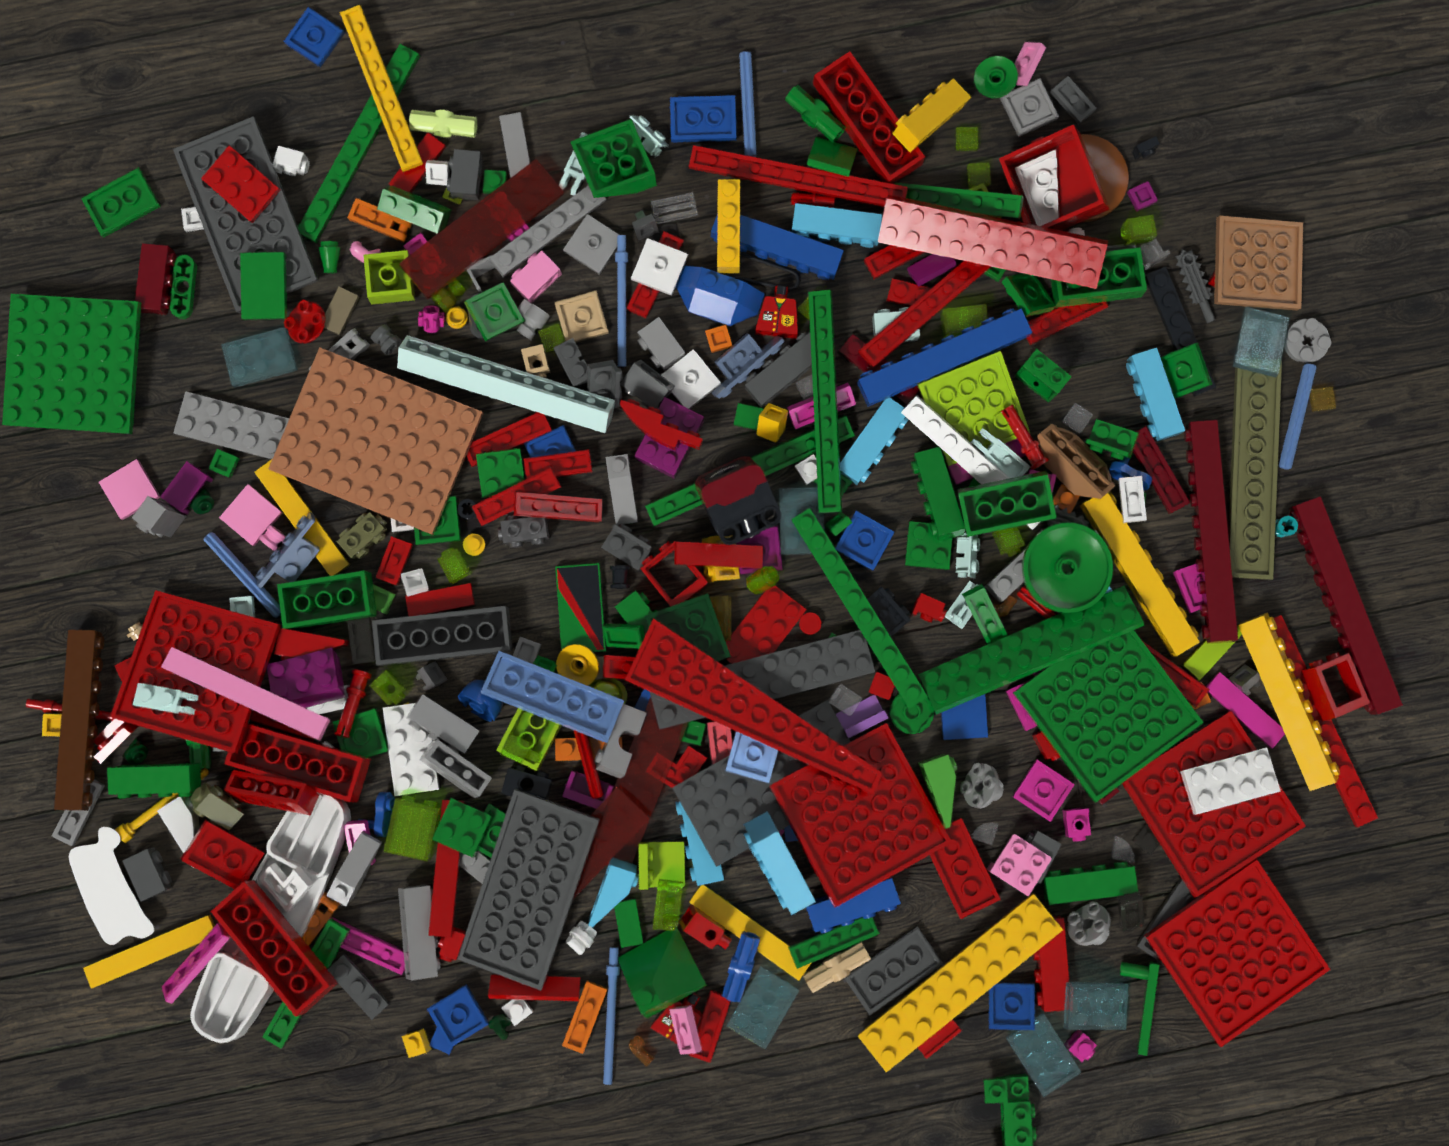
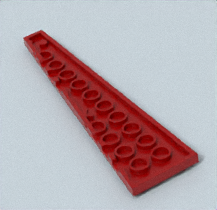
M653 618L627 674L626 681L865 791L874 793L882 776L879 770Z

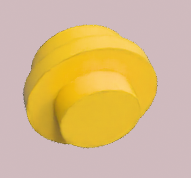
M453 307L447 312L446 321L450 327L460 329L467 324L468 315L463 308Z
M470 534L464 539L463 548L471 556L480 555L485 549V540L478 534Z

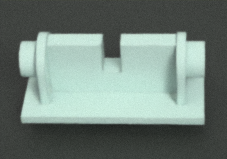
M630 116L640 140L642 137L645 138L642 144L651 156L655 155L657 157L662 152L660 147L669 146L664 141L666 138L659 131H653L649 127L650 123L643 116Z
M964 533V535L957 537V553H965L964 557H956V573H958L959 578H966L968 574V577L976 579V573L979 572L977 551L980 550V539L978 535L967 537V533Z
M971 581L967 583L945 615V618L963 629L972 616L962 593L978 586V584L975 585Z

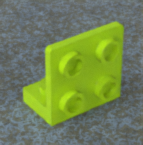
M683 841L639 843V890H648L649 887L685 886V843Z

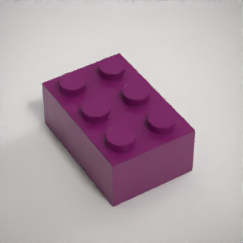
M664 397L659 407L660 414L664 415L663 425H666L667 422L677 425L679 427L678 430L687 433V430L699 433L704 423V416ZM645 434L635 454V459L675 479L691 447L679 443L677 450L674 451L659 444Z
M332 648L271 663L267 666L271 693L301 707L307 708L346 698L340 658Z

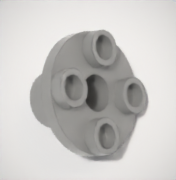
M975 763L967 774L965 781L961 783L960 791L964 794V798L970 806L985 808L992 801H997L1001 798L1004 787L994 767L984 763Z
M1091 902L1088 905L1082 906L1077 911L1070 913L1067 918L1069 922L1068 934L1079 945H1100L1109 936L1110 915L1097 902Z

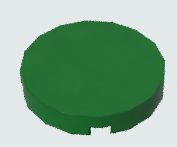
M898 694L890 705L889 715L892 723L898 730L908 734L923 732L930 726L934 717V709L929 698L924 699L909 709L902 696Z

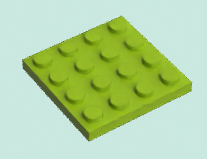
M999 350L934 376L929 380L917 383L923 401L969 442L973 439L978 440L986 449L992 444L981 436L980 430L982 428L1004 444L1017 439L1000 412L1012 404L1029 431L1005 361ZM942 450V453L948 466L957 463L944 450Z

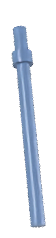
M617 235L615 262L617 263L618 367H626V263H628V253L626 252V235Z
M610 947L609 965L606 967L608 993L603 1084L605 1085L612 1084L617 976L620 975L618 947Z

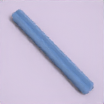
M741 52L740 75L744 150L746 156L756 157L752 60L750 52Z
M1305 364L1302 369L1278 465L1282 469L1289 470L1292 468L1316 372V366L1313 364Z
M210 532L204 537L207 545L273 617L278 618L281 616L280 604L264 587L259 588L257 586L256 578L215 533Z

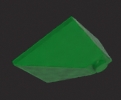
M632 119L570 141L594 198L635 194L657 186L655 172Z
M677 926L668 929L618 957L631 994L641 1015L647 1019L707 986Z

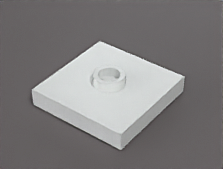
M647 238L631 280L672 296L688 254Z
M694 349L662 374L664 378L675 385L672 394L682 406L688 409L692 408L721 384Z

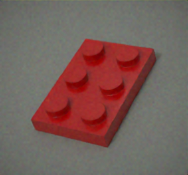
M230 145L201 178L251 223L258 218L281 191Z
M205 819L180 859L229 887L236 889L244 881H248L265 853Z

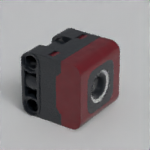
M742 456L697 477L695 481L696 490L712 526L722 542L727 545L753 537L777 525L781 520L780 509L763 470L748 456ZM775 510V516L772 519H768L773 516Z

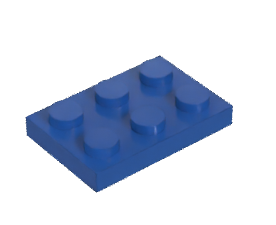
M735 95L670 97L671 142L736 141Z

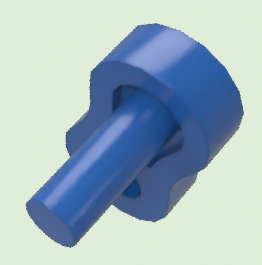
M1124 457L1119 462L1111 463L1109 472L1112 478L1118 480L1119 478L1142 476L1143 491L1149 489L1152 482L1151 476L1128 465L1130 458Z
M380 792L377 795L375 820H368L369 829H374V833L378 837H388L392 830V810L395 808L396 800L390 792Z

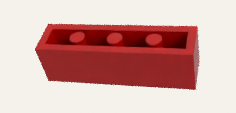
M1061 916L1052 917L1063 931L1033 954V959L1037 960L1034 978L1035 982L1039 983V992H1036L1037 1006H1041L1044 1012L1072 1010L1064 918Z

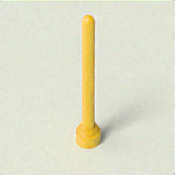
M201 769V780L209 774L208 769ZM172 793L171 797H164L131 823H122L115 831L120 835V839L124 843L131 840L136 833L135 830L158 814L157 811L178 798L179 793Z

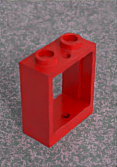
M669 541L659 548L660 553L655 557L650 555L642 562L643 567L640 568L670 607L688 601L708 585L707 580L695 566L687 565L698 580L674 599H671L653 577L650 570L675 551V541L672 544Z
M1339 652L1326 656L1327 661L1323 662L1322 659L1309 663L1310 668L1302 671L1322 721L1340 717L1370 704L1349 653L1340 655ZM1334 665L1337 666L1350 698L1338 705H1335L1322 674V670Z

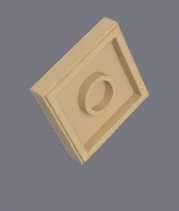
M597 291L554 302L565 341L573 338L575 343L609 333Z

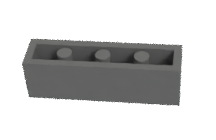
M805 331L796 339L798 342L792 347L790 345L786 346L780 352L781 356L775 361L773 358L763 365V371L758 375L755 372L746 379L745 390L760 408L767 405L812 368L810 332Z

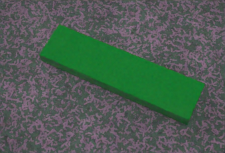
M873 917L854 919L855 922L850 925H839L829 932L818 934L788 947L796 969L880 934Z

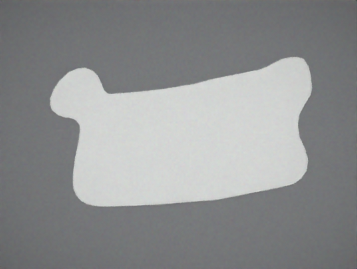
M102 827L98 831V843L75 847L69 853V862L86 908L103 941L109 945L118 943L126 936L148 937L154 932L153 924L143 913L123 876L113 852L120 843V835L112 828Z

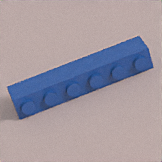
M718 213L711 230V238H714L716 243L718 236ZM740 215V251L747 252L749 250L754 252L759 258L767 259L769 257L775 259V262L782 266H788L789 264L795 266L800 272L808 273L810 271L817 274V277L820 279L829 280L830 278L834 280L844 250Z

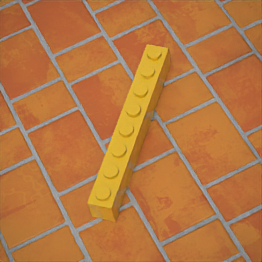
M1107 493L1101 499L1091 498L1081 504L1080 508L1094 531L1096 530L1107 544L1113 562L1171 657L1178 656L1200 643L1197 639L1199 637L1198 632L1192 625L1189 626L1185 619L1187 618L1185 611L1175 603L1173 591L1169 587L1166 588L1162 582L1164 580L1163 575L1151 564L1152 558L1146 549L1143 550L1140 546L1138 534L1134 530L1131 531L1127 523H1123L1122 512L1116 507L1117 501L1114 495Z
M1268 613L1241 622L1238 625L1309 790L1312 791L1336 783L1339 778L1338 775H1340L1339 767L1336 762H1332L1329 756L1331 754L1327 741L1323 742L1320 735L1322 733L1321 726L1317 720L1314 721L1311 714L1313 712L1312 705L1303 696V684L1300 679H1296L1293 673L1295 671L1294 664L1291 658L1287 659L1284 652L1286 646L1283 639L1277 636L1275 631L1277 625L1274 618L1269 617Z

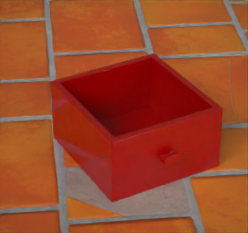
M1071 125L1045 138H1037L1031 141L1032 144L999 158L1012 194L1024 196L1021 212L1024 223L1037 226L1015 167L1053 150H1057L1060 218L1041 227L1061 231L1110 210L1082 136L1075 125Z

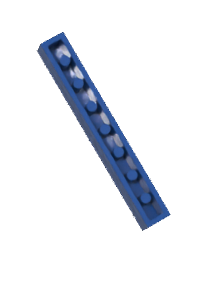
M1014 308L1002 313L1003 317L996 320L994 317L983 321L982 326L974 328V326L968 327L961 331L962 335L954 337V335L947 336L941 340V344L936 346L933 343L921 348L922 352L916 355L913 352L901 357L902 361L895 364L893 361L880 366L881 370L873 373L870 370L861 374V379L858 380L857 384L867 407L917 386V383L929 380L934 376L1028 338L1032 334V330L1022 308L1017 311Z

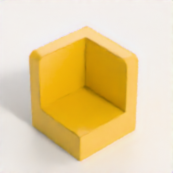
M768 403L759 415L757 435L776 443L785 431L788 410Z

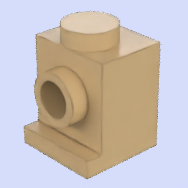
M543 344L521 349L526 372L546 378V374L550 373ZM537 361L541 362V366H540V367H538V368H534V367H533V365H534L535 362H537Z

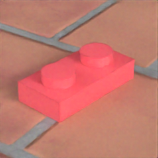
M717 722L707 723L712 765L729 756L732 748L731 729Z

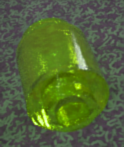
M764 566L747 576V588L752 593L758 595L774 587L779 581L778 571L773 566Z

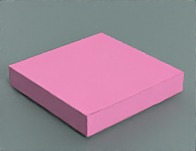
M137 459L99 481L121 520L136 513L147 496L155 499L160 498L158 491Z
M247 484L219 518L248 543L255 546L260 540L258 537L267 531V526L269 524L273 525L283 512Z

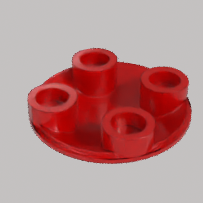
M301 300L284 321V326L289 336L295 342L301 344L314 341L320 336L325 326L326 317L324 310L315 302Z

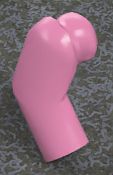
M359 241L353 242L350 248L351 254L363 263L364 254L381 253L380 249L368 251Z

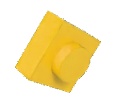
M43 714L42 736L60 737L61 714Z
M424 1029L402 1036L409 1058L431 1050Z

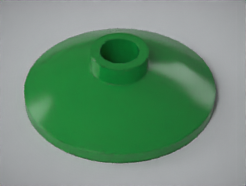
M993 56L985 59L978 65L974 74L977 90L989 98L1006 96L1015 88L1018 80L1016 66L1011 60L1002 56ZM995 78H1000V79H1001V80H1000L999 82H997V83H994V82H993V79H995Z

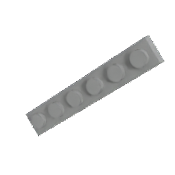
M586 186L489 258L490 262L504 277L534 253L538 252L603 204L606 198H594L589 186Z

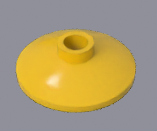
M572 644L565 647L557 657L556 668L559 675L587 686L596 679L599 672V663L596 655L588 647ZM578 661L582 662L583 668L578 666Z

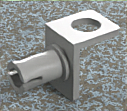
M474 244L471 245L475 252L474 254L469 247L465 250L473 264L466 268L478 292L482 293L475 278L495 267L489 260L492 255L484 259L478 245Z

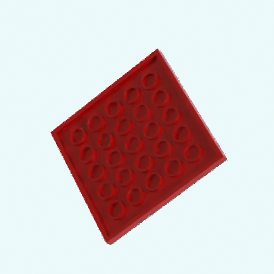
M155 590L110 718L238 754L253 709L172 673L161 666L171 647L260 687L281 625ZM138 683L181 690L185 693L198 695V701L182 699L181 702L182 707L187 706L195 709L194 715L180 712L176 714L134 706L133 701Z
M1232 711L1225 713L1162 753L1122 783L1193 897H1198L1306 826L1280 785V792L1197 815L1193 814L1180 771L1257 750Z
M887 723L843 746L882 773L873 794L811 765H807L770 785L776 800L834 908L952 843Z
M1257 859L1210 888L1144 935L1220 1047L1227 1044L1331 970Z

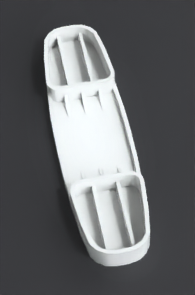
M318 793L319 797L311 816L290 811L285 813L266 846L267 853L252 879L256 881L301 938L305 934L308 924L320 903L346 837L344 825L351 821L350 809L345 801ZM276 863L287 877L294 869L301 867L314 883L296 906L288 912L282 908L259 880V877L268 866ZM230 935V939L208 962L191 1010V1022L195 1030L202 1036L218 1043L230 1042L245 1035L274 991Z

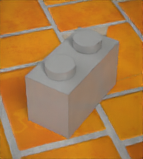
M659 317L638 331L639 339L637 341L644 351L648 349L652 354L650 359L656 368L661 367L665 371L685 356L684 350Z

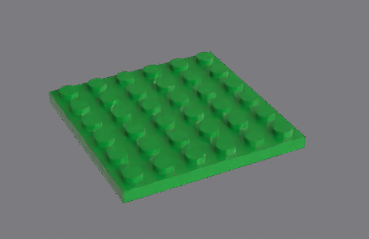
M11 294L2 425L133 434L141 302Z
M1134 630L1047 667L1013 692L1014 696L1094 803L1098 802L1204 723Z

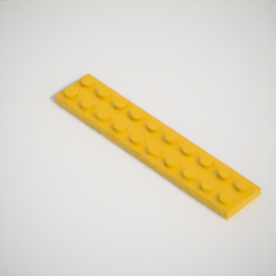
M1031 894L858 1034L859 1039L885 1072H888L1063 931V929L1037 897Z

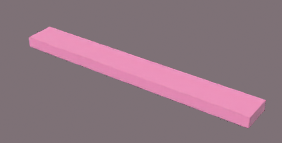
M171 647L161 666L172 673L318 740H321L330 722V719Z

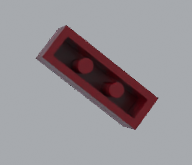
M142 243L135 301L141 302V313L167 315V311L170 309L171 297L169 294L170 288H172V269L176 260V254L169 246Z

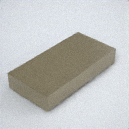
M338 287L325 313L324 329L341 336L360 297Z

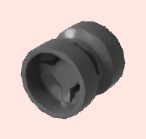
M387 324L380 326L371 335L372 341L381 346V350L385 355L392 353L402 342L397 335L391 333L392 329Z

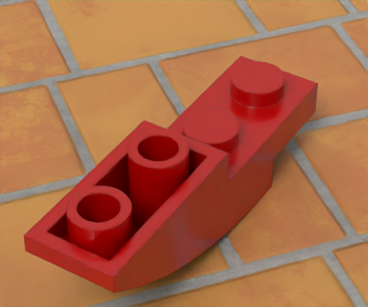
M628 399L627 402L621 400L620 406L627 417L638 429L654 441L674 451L677 450L679 443L697 450L701 449L703 439L699 438L700 434L691 430H687V433L678 430L679 427L668 422L666 425H663L664 415L660 414L661 411L650 406L648 409L640 407L639 402Z

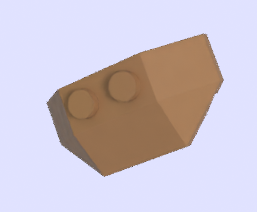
M1050 424L1038 435L1039 447L1044 456L1049 458V461L1044 463V465L1074 495L1101 499L1115 487L1107 465L1075 433Z

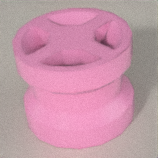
M269 524L267 531L258 538L275 551L278 549V544L286 536Z

